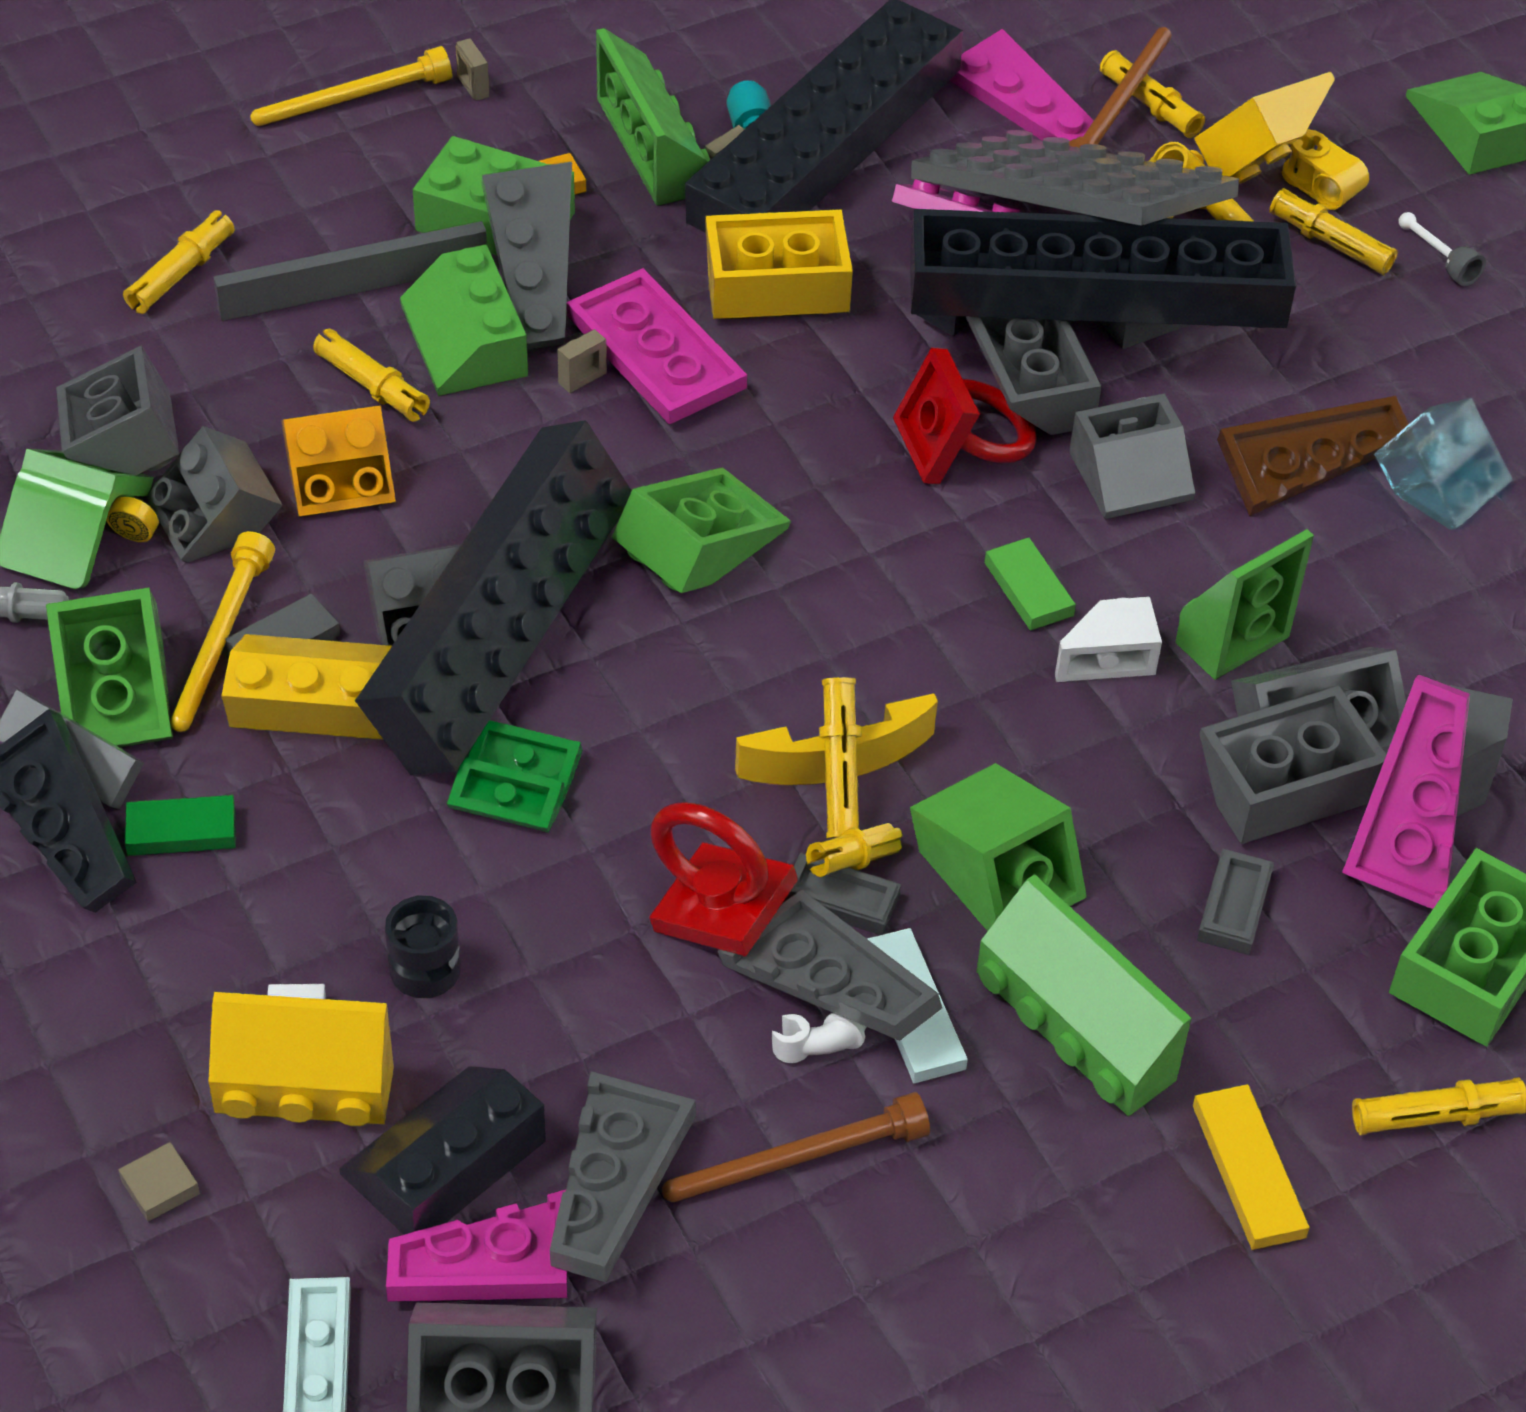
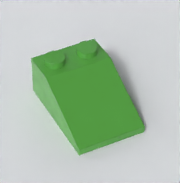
M1477 72L1407 89V99L1469 175L1526 160L1525 86L1483 72Z
M722 467L632 489L612 538L627 549V553L631 558L644 563L659 575L667 587L680 593H685L715 583L786 531L791 520Z
M1308 529L1230 572L1198 598L1188 602L1182 609L1179 616L1180 621L1175 643L1214 680L1290 636L1314 535Z
M150 588L46 604L61 713L118 747L173 739L157 603Z

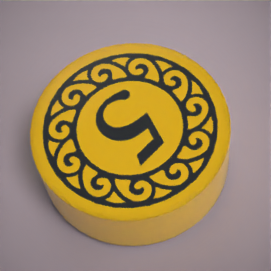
M119 497L115 499L106 519L108 525L117 534L135 542L149 541L159 525V519L155 511L143 501L132 497Z

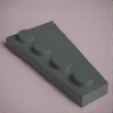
M572 162L482 175L481 183L503 283L527 335V350L563 345L565 340Z
M800 890L781 904L747 956L718 950L723 966L899 1041L942 1009L939 994L803 890Z
M591 1071L587 1086L588 1096L586 1105L582 1107L579 1120L578 1140L570 1159L569 1179L566 1191L562 1194L549 1251L552 1267L606 1282L696 1117V1100Z

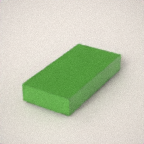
M1030 538L986 551L985 565L1030 631L1074 616L1076 604Z

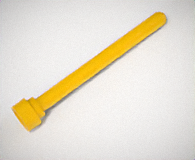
M443 46L424 51V56L418 57V62L261 107L252 111L250 118L254 125L263 126L423 79L425 82L433 81L434 84L452 79L450 60Z
M251 531L241 533L231 551L232 564L235 570L170 720L171 727L177 732H185L190 728L252 579L268 569L274 556V544L269 538L260 533Z

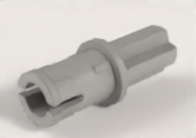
M17 582L11 584V587L0 586V617H8L10 622L18 623L21 618L48 620L46 604L68 601L69 597L60 590L23 588L22 584Z

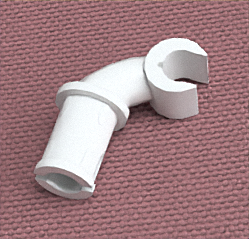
M835 1013L828 1015L824 1020V1024L819 1027H810L807 1020L800 1015H782L783 1035L772 1030L773 1053L783 1062L797 1063L804 1060L808 1055H823L845 1049H858L864 1043V1031L867 1027Z

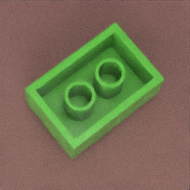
M452 136L413 188L416 231L427 233L482 221L487 233V247L491 254L497 255L481 183L482 175L551 164ZM573 171L571 176L570 219L575 214Z
M1476 848L1402 952L1389 993L1487 1047L1526 989V874Z

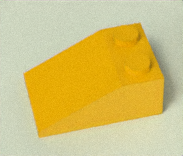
M1328 72L1255 96L1196 136L1194 139L1207 165L1221 168L1223 176L1239 178V184L1260 174L1262 171L1259 165L1266 161L1269 165L1289 155L1292 152L1289 145L1306 133L1335 80L1333 74Z

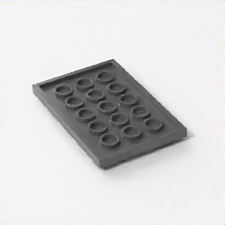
M1023 130L1007 131L1006 137H983L982 142L979 144L958 143L955 150L933 149L930 151V156L912 160L911 168L912 179L1140 226L1238 197L1239 178L1223 176L1221 168L1199 166L1192 170L1183 168V162L1175 159H1158L1156 162L1144 160L1145 155L1143 153L1125 151L1114 155L1106 153L1107 147L1102 145L1085 144L1078 148L1069 146L1070 140L1060 137H1047L1041 141L1032 139L1033 133Z

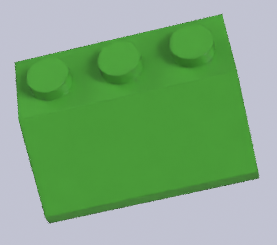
M487 244L441 254L400 297L401 307L438 396L528 376L527 335Z

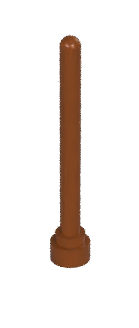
M1160 27L1156 30L1083 137L1070 140L1069 146L1080 148L1081 145H1098L1171 40L1172 34L1167 27Z
M917 1092L893 1098V1105L884 1107L883 1114L670 1179L663 1184L662 1195L669 1202H678L890 1135L894 1140L904 1138L906 1142L930 1135L927 1111Z

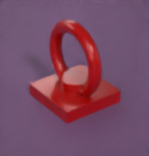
M931 347L893 416L923 483L929 484L941 483L960 448L986 461L1013 463L1026 458L1033 451L1037 439L1034 424L1010 410L1000 389L980 381L962 379L948 349ZM973 399L982 401L1004 414L1016 429L1017 441L1011 444H998L986 441L971 433L970 431L980 415Z
M679 802L667 805L655 815L652 821L651 840L655 852L665 867L676 877L672 886L649 916L654 932L747 956L798 881L794 865L765 858L754 839L740 825L724 814L700 804ZM682 824L697 826L718 836L732 849L702 842L691 859L688 860L677 847L672 830L675 826Z

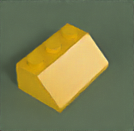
M842 210L706 216L708 278L713 319L850 312L853 270Z
M245 634L230 651L221 695L229 726L234 728L383 740L382 736L355 702V699L392 646Z
M214 992L208 1080L214 1113L227 1114L234 1118H249L251 1116L282 1117L292 1122H305L310 1119L340 1121L349 1126H362L367 1123L385 1124L394 1069L387 1003Z

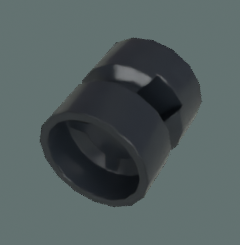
M416 895L402 900L391 909L386 917L385 925L386 943L389 951V971L392 981L402 993L414 998H433L442 995L455 985L460 976L461 959L460 946L458 944V920L455 912L444 900L433 896Z

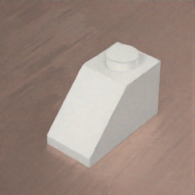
M1150 597L1100 600L1060 641L1055 670L1056 682L1156 675L1162 640Z

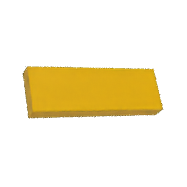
M1246 1084L1195 1095L1193 1102L1194 1111L1251 1249L1256 1250L1307 1238L1310 1227L1249 1085Z

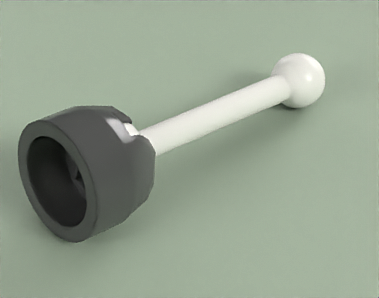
M1405 212L1399 217V225L1402 229H1411L1448 258L1445 269L1449 276L1459 285L1469 286L1482 275L1486 266V259L1475 249L1461 246L1452 250L1419 225L1414 214Z

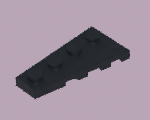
M51 709L46 710L0 745V808L9 813L22 828L20 832L27 841L42 852L47 859L46 864L81 907L96 913L137 882L62 715Z

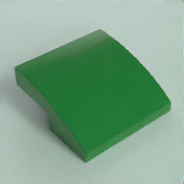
M489 720L472 746L469 757H465L459 767L447 806L448 808L549 833L577 769L583 751L581 742Z

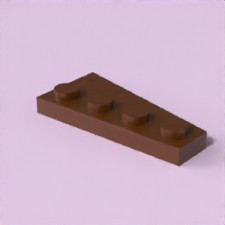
M1391 396L1222 428L1217 441L1247 512L1251 516L1409 444L1413 431L1397 397Z

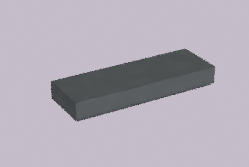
M16 689L0 719V741L5 742L48 709L61 714L100 801L110 807L120 809L145 762L30 694Z

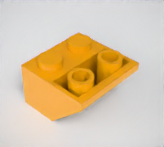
M381 405L281 420L298 516L396 502Z

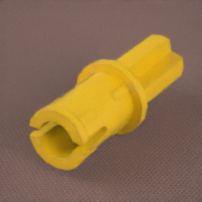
M890 823L862 831L854 827L844 830L840 837L810 844L806 851L807 864L824 859L825 863L813 866L810 869L818 877H823L848 867L860 870L866 868L872 860L898 853L902 848L900 839L903 837L900 828H894Z

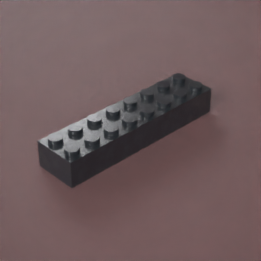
M889 0L685 182L686 223L706 233V216L810 211L957 74L961 67L963 30L901 0Z
M914 209L910 244L911 314L1257 328H1287L1296 290L1288 223L1165 218L1140 226L1091 215Z
M586 420L542 427L355 699V702L410 775L456 772L622 515L632 490Z

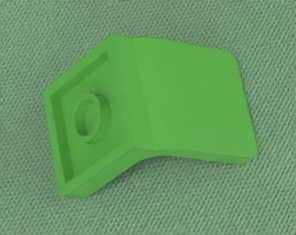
M26 449L23 465L16 478L0 534V566L73 589L86 587L90 580L108 512L113 501L119 497L134 498V496H148L154 477L144 473L135 476L69 460L62 451Z

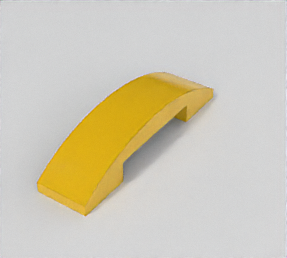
M934 693L885 704L883 722L861 726V737L856 738L857 776L878 770L898 761L920 747L934 734L938 703ZM786 726L736 737V774L740 779L767 784L810 785L825 783V739L817 736L793 742Z

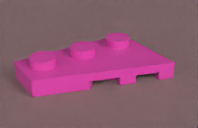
M566 1190L548 1194L546 1203L519 1210L517 1203L496 1209V1217L466 1225L455 1220L390 1238L386 1279L387 1302L567 1298V1271L551 1266L549 1251L562 1194Z

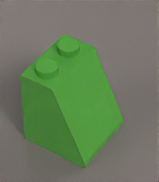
M995 763L910 807L919 852L987 931L1024 882L1034 874L1069 906L1087 897L1071 808Z

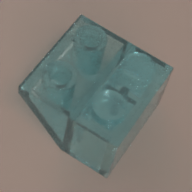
M1472 398L1430 406L1374 454L1395 495L1450 530L1459 528L1513 480Z

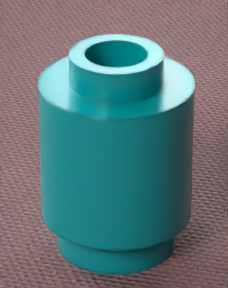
M745 80L731 88L726 106L733 128L740 125L743 129H746L771 106L767 91L758 83Z

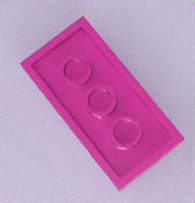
M644 268L566 302L567 317L584 335L595 329L606 339V358L669 425L747 389L748 375Z

